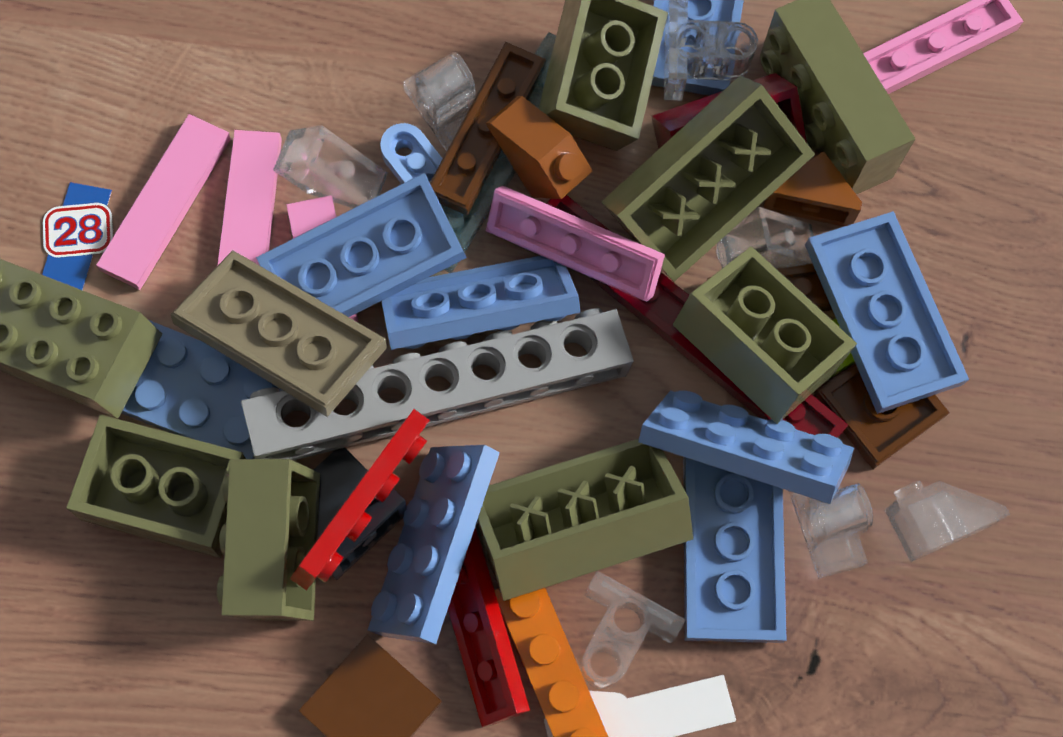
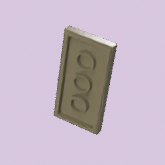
M234 250L170 314L174 325L326 417L331 414L387 349L384 337Z

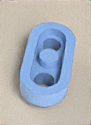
M407 123L396 124L388 128L381 138L382 158L401 184L425 173L429 181L432 180L443 158L419 128ZM404 147L412 150L407 156H400L396 153L400 148Z

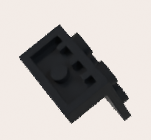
M346 448L334 450L314 469V471L320 473L318 539L368 472ZM394 488L383 503L374 497L366 508L365 512L372 516V519L357 540L353 542L346 537L336 550L337 553L344 557L332 573L336 580L403 519L404 512L407 510L406 502Z

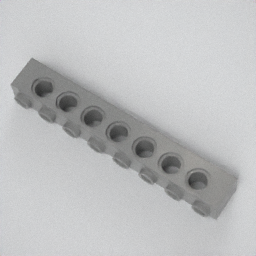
M594 308L579 313L575 316L574 320L561 323L544 320L532 325L529 331L512 334L510 330L499 331L487 336L484 342L467 345L466 342L462 341L453 342L441 347L439 353L422 357L419 353H408L395 358L392 361L393 364L374 368L372 365L343 398L353 401L358 406L349 415H339L332 411L326 417L285 391H279L278 388L258 390L250 395V399L242 400L241 404L255 459L297 460L395 435L413 409L430 420L426 425L428 427L626 377L634 360L617 309L602 312L600 308ZM568 343L580 344L586 350L587 355L574 357L565 350L564 345ZM523 354H533L540 359L542 365L538 368H527L521 364L518 357ZM478 365H487L495 370L497 376L490 380H482L474 375L472 369ZM441 376L449 381L451 387L445 391L437 392L431 390L425 382L431 377ZM392 387L399 389L405 397L397 403H387L379 397V393L386 388ZM292 411H303L310 417L308 422L301 427H290L283 422L286 415Z

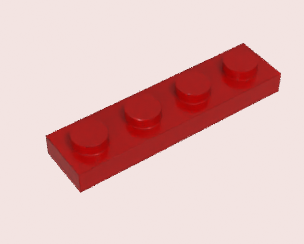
M412 410L290 578L293 582L306 591L317 577L323 582H327L344 558L336 552L340 544L346 537L353 542L357 540L372 519V516L365 512L374 497L382 503L385 501L400 480L397 475L392 473L401 460L410 465L426 444L427 440L420 436V433L430 421L417 410Z
M475 527L448 607V612L482 727H486L528 712L530 708Z

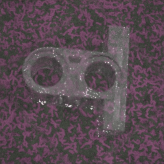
M669 0L667 7L668 15L665 23L664 100L682 101L687 79L736 80L740 75L746 76L750 70L758 45L757 34L753 28L740 22L688 20V0ZM681 47H692L698 52H686ZM726 49H737L742 54H732L728 52Z
M456 52L450 53L403 81L404 91L446 151L475 99V83L472 74L464 60Z
M840 483L831 504L789 491L818 579L859 568L868 563L859 537L872 526L873 513L869 498L859 483L843 488Z
M596 571L585 596L606 607L607 611L588 644L580 663L581 673L585 682L599 690L614 687L625 675L648 631L671 644L677 637L686 619ZM621 609L633 610L640 619L639 630L630 633L620 630L614 621V614ZM598 652L611 654L617 662L616 673L610 677L598 676L591 668V657Z

